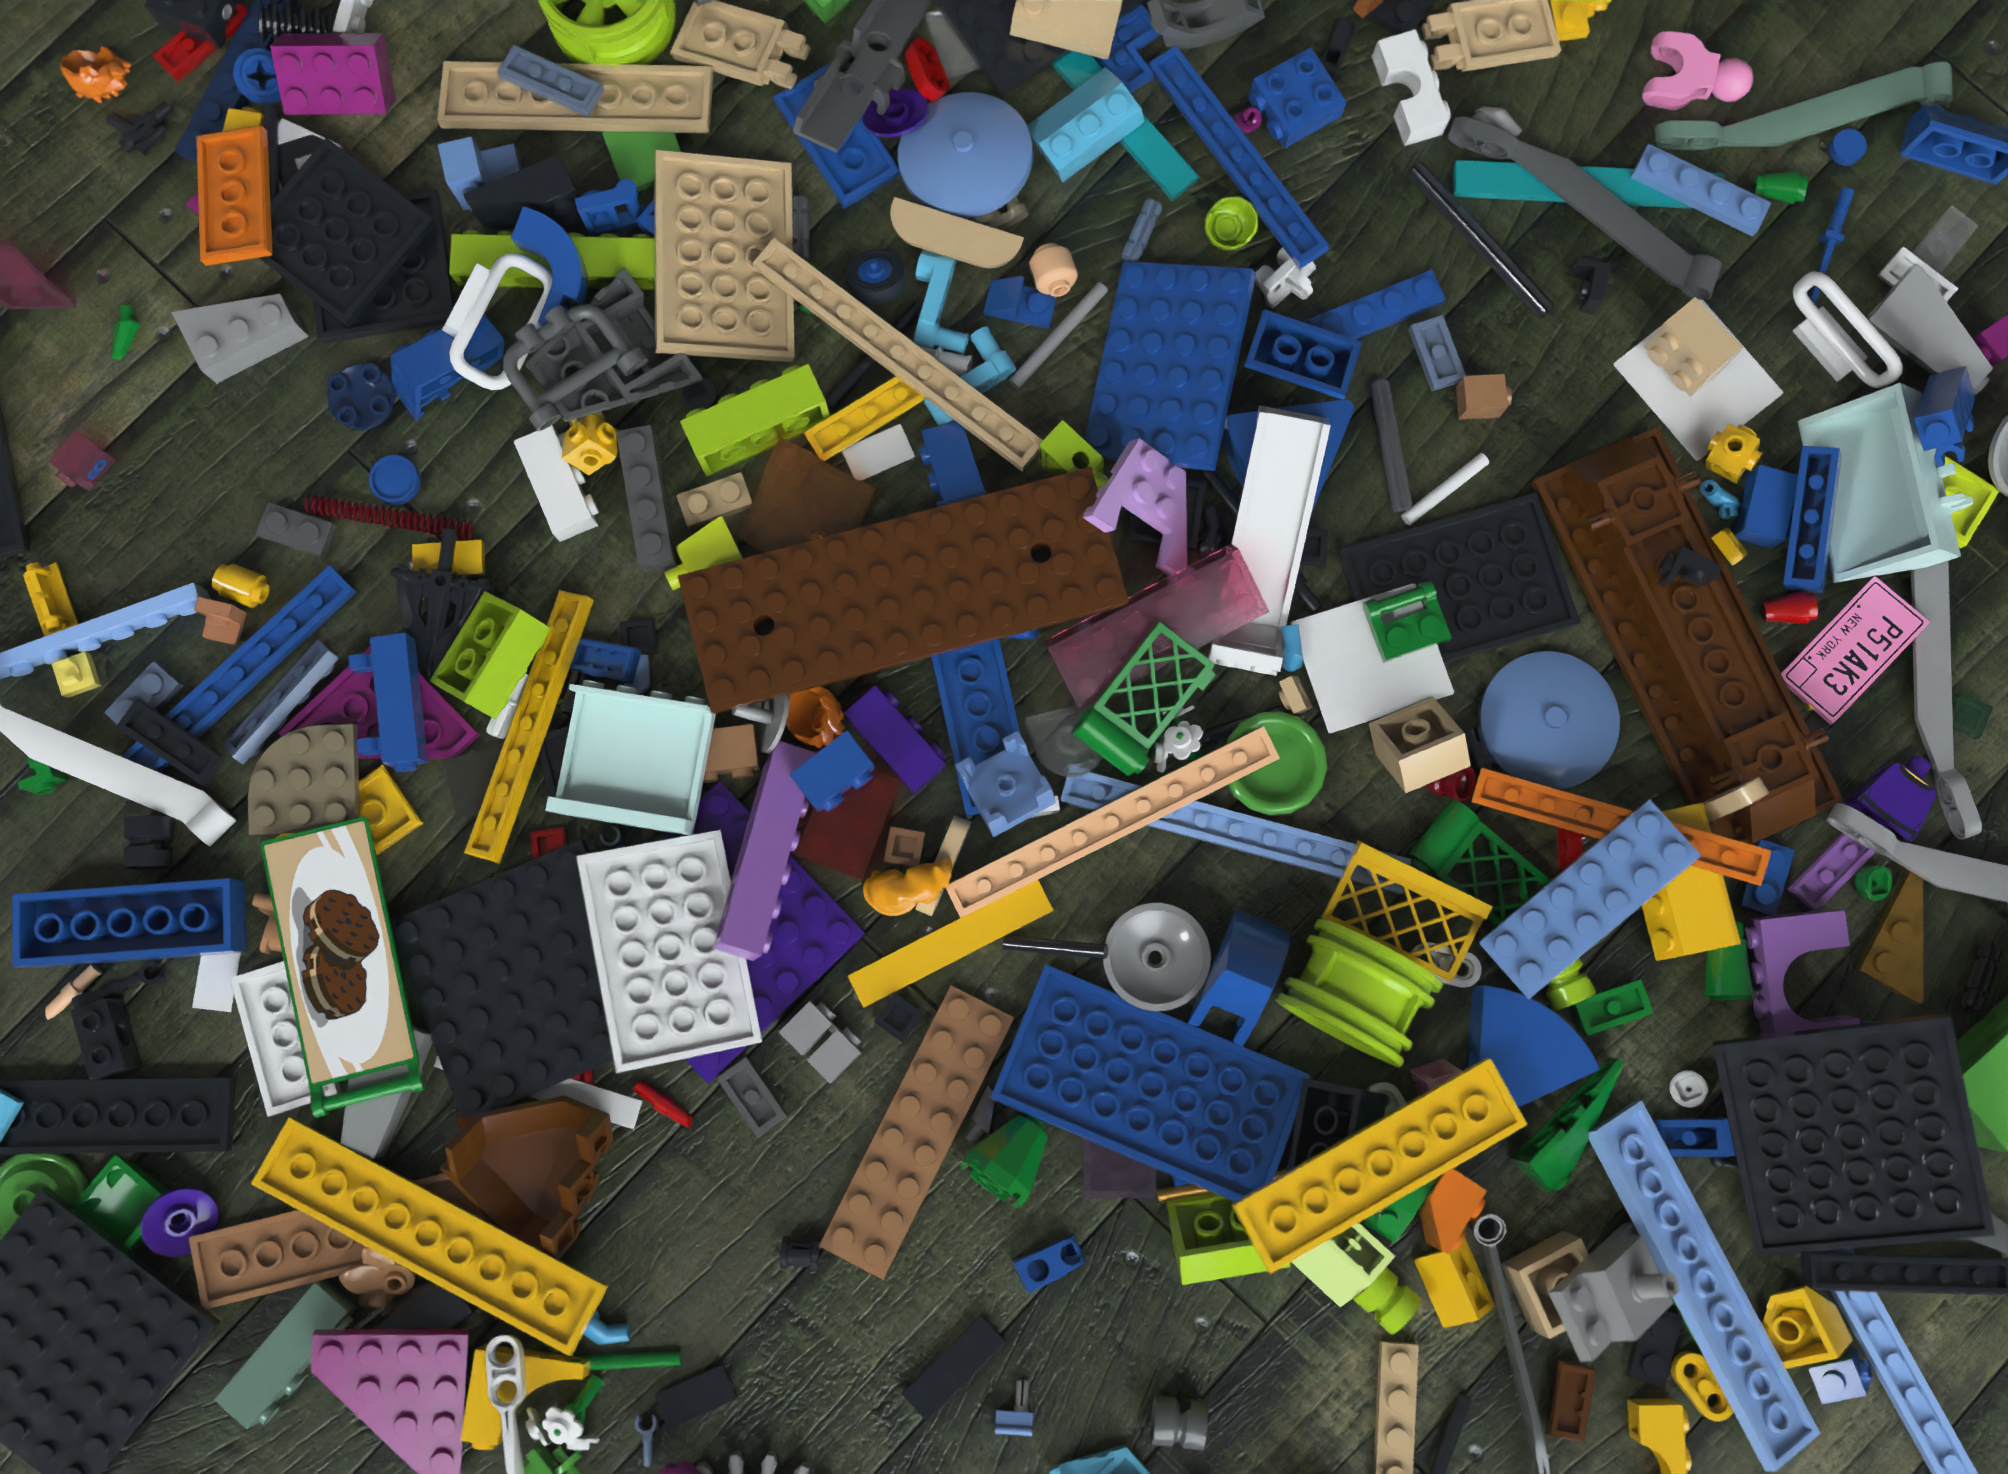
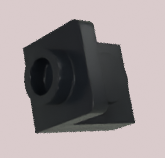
M1594 256L1576 257L1568 270V276L1583 279L1578 292V298L1583 299L1580 311L1594 314L1603 302L1610 269L1609 263L1601 262L1599 258Z
M1683 546L1673 554L1668 553L1664 557L1658 568L1661 576L1657 584L1665 587L1672 583L1677 574L1680 573L1681 579L1695 586H1705L1717 578L1722 566Z

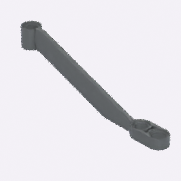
M1457 117L1453 120L1448 134V139L1453 144L1490 158L1512 159L1670 285L1680 288L1682 293L1690 298L1696 297L1698 300H1708L1712 297L1722 268V263L1718 259L1708 255L1693 256L1688 254L1571 160L1521 142L1509 132L1475 119Z
M1485 1203L1480 1214L1474 1219L1471 1217L1466 1227L1481 1244L1536 1466L1534 1474H1552L1550 1473L1541 1424L1496 1246L1506 1234V1225L1489 1204ZM1491 1218V1222L1486 1228L1478 1229L1479 1224L1484 1219Z

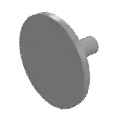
M790 694L767 700L764 709L762 708V702L732 709V715L760 722L758 747L763 753H771L783 734L789 713Z

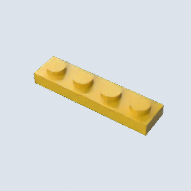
M896 376L804 432V435L821 463H824L919 405L926 398Z

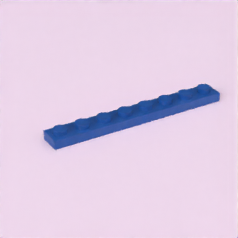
M1175 45L1149 62L1148 66L1154 73V78L1244 197L1252 203L1260 218L1297 267L1301 269L1326 253L1329 249V244L1180 49Z
M329 565L165 716L196 737H201L352 598L357 591L334 567ZM136 742L121 756L159 773L170 765V763L139 742Z

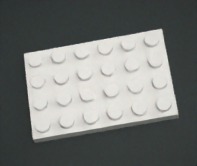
M721 830L577 856L576 860L616 1073L761 1043L762 1039L746 959L712 949L731 884Z

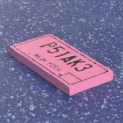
M1874 576L1781 672V675L1788 689L1804 703L1810 704L1813 710L1831 725L1919 635L1930 621Z

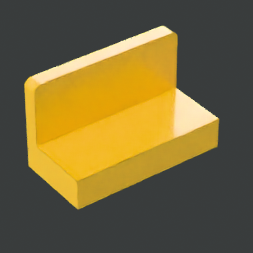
M1464 1239L1457 1250L1451 1249L1449 1254L1438 1251L1419 1256L1414 1260L1444 1328L1477 1321L1495 1307L1466 1239Z

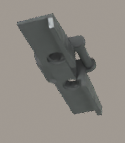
M872 0L854 27L852 43L849 41L840 42L836 49L835 58L825 73L818 76L815 80L812 94L796 117L793 133L837 153L872 100L878 105L877 113L883 115L890 104V88L892 87L895 91H898L905 80L904 66L898 61V58L928 10L931 0ZM880 44L885 50L875 51L869 45ZM850 63L851 66L846 74L841 73L846 64Z

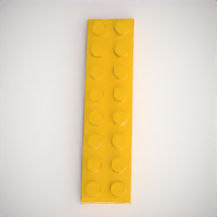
M1485 1058L1231 1205L1267 1272L1271 1274L1523 1128L1527 1123L1491 1058Z

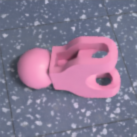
M1672 31L1661 32L1652 40V56L1656 60L1671 65L1676 71V75L1673 77H1654L1643 89L1642 98L1647 105L1668 110L1680 109L1694 99L1708 100L1711 92L1717 99L1724 102L1737 101L1751 89L1753 84L1752 68L1746 61L1739 58H1726L1719 62L1721 54L1709 52L1693 34Z

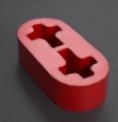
M922 38L915 39L904 51V58L919 93L927 100L934 102L949 90V81L934 47Z

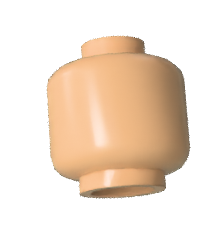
M1055 243L1044 244L1034 252L1029 262V269L1035 287L1042 294H1051L1053 297L1063 296L1069 292L1077 280V269L1072 255L1066 247Z

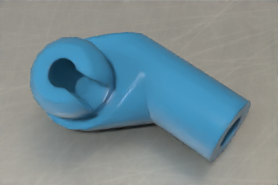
M1707 480L1702 483L1700 492L1712 506L1720 508L1719 516L1727 520L1735 519L1739 514L1740 502L1738 498L1722 489L1714 480Z
M1299 624L1281 626L1283 638V660L1281 666L1289 672L1296 671L1304 663Z
M597 1309L583 1333L593 1342L600 1345L630 1341L631 1337L629 1323L606 1325L599 1320L600 1314Z

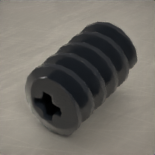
M262 0L259 1L257 32L260 42L265 43L269 34H272L275 41L281 34L330 33L331 10H327L324 18L321 19L319 10L316 7L313 8L310 16H307L304 5H299L294 14L289 2H285L282 10L278 11L275 0H270L267 8H264Z

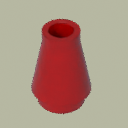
M1804 590L1771 601H1764L1761 603L1762 619L1764 622L1808 624L1809 620H1816L1818 616L1816 596L1813 592L1806 593Z

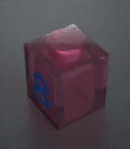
M75 430L48 460L59 470L55 476L71 488L78 484L88 491L92 489L116 461L114 457L78 430Z

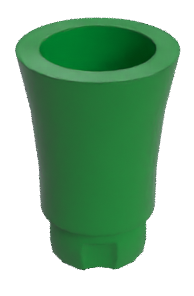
M1735 922L1741 944L1706 951V972L1702 997L1704 999L1748 1000L1755 998L1748 962L1747 940L1744 939V926L1741 922Z

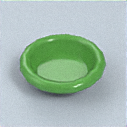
M1281 711L1257 713L1240 722L1227 738L1226 744L1264 726L1280 759L1228 784L1234 797L1251 810L1267 815L1293 813L1308 805L1322 788L1327 771L1325 747L1315 729L1300 717Z
M64 1153L15 1154L1 1163L0 1241L37 1193L45 1187H49L65 1201L73 1205L89 1186V1180L79 1164Z

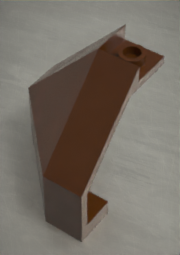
M563 1095L458 1117L460 1132L453 1136L445 1147L447 1159L439 1168L493 1225L533 1245L553 1258L560 1259L579 1236L583 1223L577 1221L583 1202H591L599 1180L600 1173L595 1172L601 1152H609L613 1140L610 1114Z

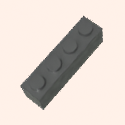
M651 425L616 431L638 566L645 574L672 569L678 566V559L658 438Z

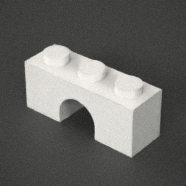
M1416 29L1378 40L1372 54V59L1382 86L1402 83L1408 86L1414 95L1412 98L1400 101L1394 114L1404 146L1442 135L1451 117L1448 103L1445 100L1442 101L1440 96L1439 79L1437 73L1430 69L1425 42L1423 40L1420 41Z

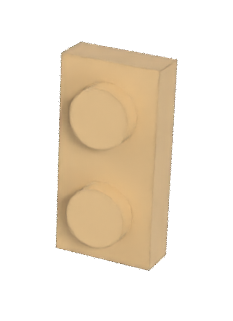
M742 472L676 495L689 530L710 523L720 516L724 518L754 507Z

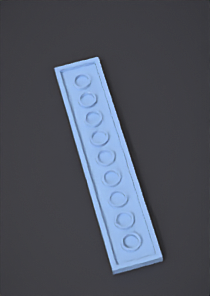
M1642 1100L1633 1102L1594 1127L1589 1132V1141L1639 1235L1643 1236L1659 1273L1671 1272L1677 1278L1679 1289L1673 1299L1765 1472L1777 1471L1821 1433Z

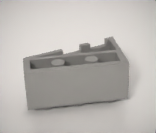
M281 294L171 312L200 370L215 383H219L309 337L295 309Z

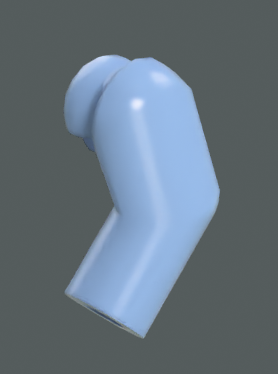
M640 655L633 684L624 683L623 685L619 684L620 686L638 689V695H644L651 686L648 655Z

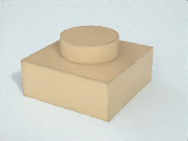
M1290 676L1279 682L1282 688L1279 691V696L1287 710L1292 709L1294 714H1301L1313 708L1298 676Z

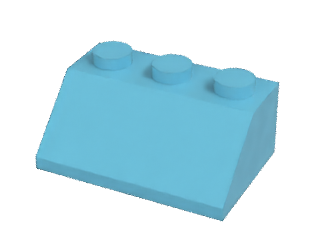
M1105 67L1028 124L1027 127L1031 140L1063 183L1145 121L1141 107L1123 82Z

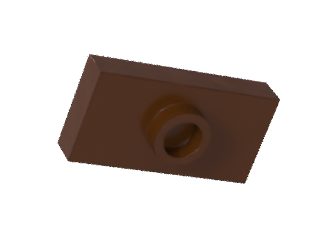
M1556 1359L1545 1434L1584 1443L1596 1368Z

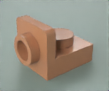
M198 597L194 610L206 616V624L202 636L209 640L234 646L238 645L247 613L232 604Z

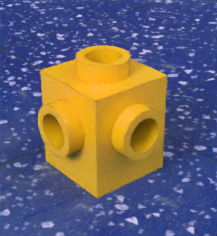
M594 414L587 416L580 422H575L564 434L562 459L589 476L603 465L610 464L618 454L616 431L618 430Z
M1730 424L1727 425L1723 433L1717 431L1707 447V450L1711 452L1706 459V469L1737 484L1745 470L1752 471L1762 455V452L1758 451L1760 439L1756 437L1757 434L1746 426L1738 425L1736 428Z

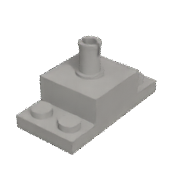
M1630 1221L1624 1222L1558 1283L1549 1294L1580 1362L1593 1361L1611 1342L1637 1340L1673 1304L1671 1298L1677 1295L1679 1287L1677 1278L1673 1273H1659L1643 1236L1639 1235L1633 1222Z

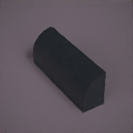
M423 1278L410 1291L401 1295L359 1329H453L479 1309V1307Z

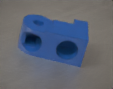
M1071 1234L1011 1261L1024 1290L1031 1293L1067 1275L1068 1272L1083 1265L1086 1259L1075 1235Z

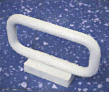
M507 253L499 257L493 263L490 270L477 263L442 331L455 337L449 352L450 361L454 369L466 379L490 390H500L511 385L504 370L498 376H490L469 365L464 359V351L505 271L510 267H517L538 278L543 283V294L527 323H532L536 329L542 327L538 320L552 285L553 276L547 268L518 253ZM528 353L518 360L517 367L519 371Z
M1812 271L1805 274L1795 284L1793 298L1807 319L1798 325L1793 332L1837 382L1852 370L1864 383L1878 389L1891 385L1900 377L1903 365L1899 355L1829 276L1822 272ZM1817 286L1825 293L1887 365L1885 372L1881 375L1877 374L1866 364L1864 360L1868 357L1823 306L1818 309L1807 294L1810 288Z

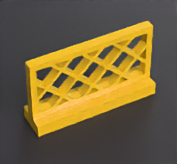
M1358 840L1321 918L1365 935L1405 956L1427 971L1452 982L1483 920L1487 919L1492 906ZM1358 864L1370 870L1374 885L1355 891L1350 877ZM1376 874L1389 880L1379 883ZM1348 883L1350 893L1342 895ZM1393 883L1401 885L1407 900L1387 907L1381 887ZM1376 889L1383 908L1363 915L1357 895ZM1409 890L1421 896L1411 898ZM1353 898L1358 917L1343 921L1332 915L1339 901ZM1426 899L1435 902L1439 916L1419 922L1414 903ZM1409 905L1415 924L1395 931L1389 911ZM1441 905L1453 912L1444 914ZM1385 913L1391 932L1377 937L1370 934L1365 919ZM1462 915L1472 920L1466 934L1452 938L1446 919ZM1361 921L1363 930L1352 924ZM1441 921L1447 940L1428 946L1422 927ZM1417 929L1423 948L1410 953L1402 950L1397 936ZM1393 937L1396 946L1384 940ZM1462 941L1458 951H1456L1454 944ZM1450 945L1454 959L1448 971H1445L1434 965L1430 951ZM1425 953L1428 962L1417 956Z

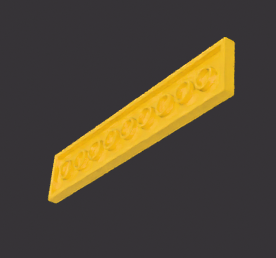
M288 1118L251 1182L253 1186L568 1356L572 1355L608 1288L606 1284L559 1259L553 1258L533 1245L370 1158L342 1146L340 1142L295 1118Z

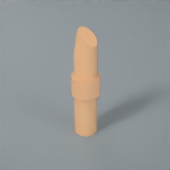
M91 964L74 981H70L60 990L61 993L46 1006L45 1014L47 1020L63 1011L71 1003L73 997L83 994L84 990L103 973L97 965Z

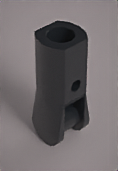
M1342 17L1334 21L1319 59L1333 81H1335L1356 30V25L1353 21ZM1326 56L1338 60L1337 64L1325 60Z

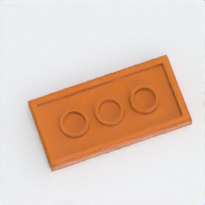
M260 125L196 136L200 261L205 266L272 256L268 131Z

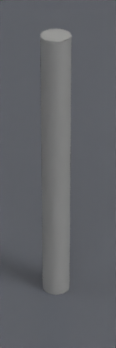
M1098 282L1008 380L1014 388L1019 389L1108 292V289L1102 283Z

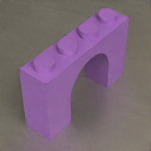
M1823 909L1746 918L1747 927L1744 929V939L1747 940V947L1751 953L1752 963L1749 964L1751 981L1755 984L1756 999L1753 1001V1010L1760 1022L1761 1034L1759 1036L1860 1024L1859 1018L1847 1015L1803 1019L1790 1008L1783 991V980L1786 970L1799 955L1813 950L1850 946L1845 910Z

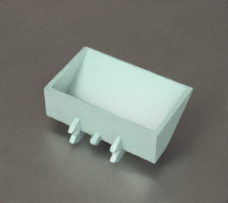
M1902 383L1892 385L1798 421L1803 446L1840 448L1842 454L1828 556L1834 583L1925 568L1961 557L1951 513L1972 505L1973 498L1972 496L1965 497L1964 493L1946 496L1942 478L1955 474V465L1951 463L1939 467L1934 459L1937 448L1923 450L1914 421L1922 393Z

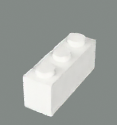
M553 425L543 431H535L514 440V444L552 534L561 542L598 526L594 515L598 514L599 511L592 495L585 496L581 484L586 482L582 471L562 459L565 433L558 434Z

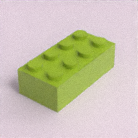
M806 364L802 367L800 365L791 366L782 372V376L771 381L768 379L757 381L750 386V390L739 395L736 393L728 394L722 397L717 405L708 409H694L680 423L706 477L804 434V432L824 421L830 415L821 389L809 364Z

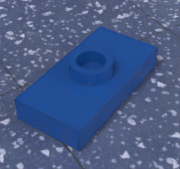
M580 638L569 671H578L579 674L585 673L592 677L633 684L642 651L635 647Z

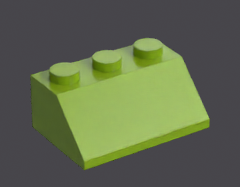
M1215 1193L1166 1201L1175 1257L1182 1285L1267 1271L1231 1205L1234 1201ZM1290 1263L1281 1267L1280 1269L1289 1268Z

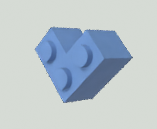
M472 137L438 144L446 183L464 210H472L464 198V193L523 169L521 156L514 144L483 151L479 150Z

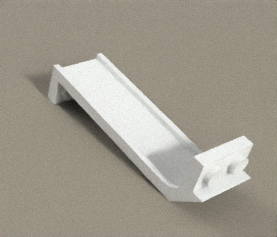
M1259 405L1255 435L1208 659L1218 665L1277 676V671L1280 672L1283 660L1281 626H1286L1331 425L1328 418Z

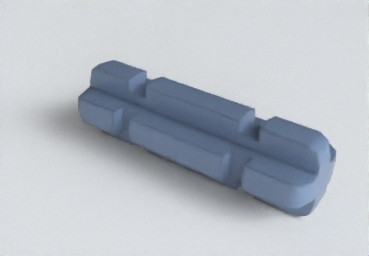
M1153 199L1145 200L1141 214H1139L1122 252V258L1125 261L1139 262L1143 248H1145L1155 222L1161 213L1162 205L1158 201Z

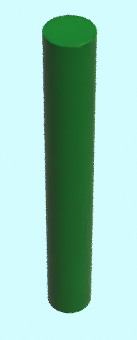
M681 1350L574 1356L591 1360L590 1371L681 1366L682 1364ZM572 1359L570 1361L580 1362L583 1359Z

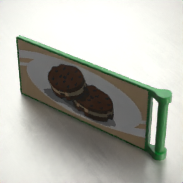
M359 817L261 842L260 846L310 1089V1104L313 1115L317 1118L328 1115L330 1110L408 1090H412L414 1093L425 1090L426 1079L418 1055L369 819L367 817ZM408 1065V1076L325 1096L323 1090L325 1085Z

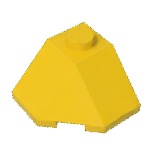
M1808 1286L1776 1292L1770 1296L1762 1325L1786 1369L1837 1359L1853 1340L1836 1305Z

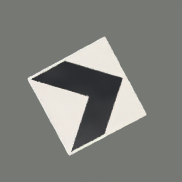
M283 118L278 124L280 191L325 140V137ZM333 142V143H334L335 145H337L339 148H341V149L343 148L342 145Z

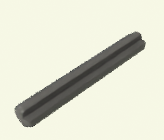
M1382 379L1372 382L1369 388L1392 509L1395 513H1401L1412 508V499L1390 384L1388 380Z

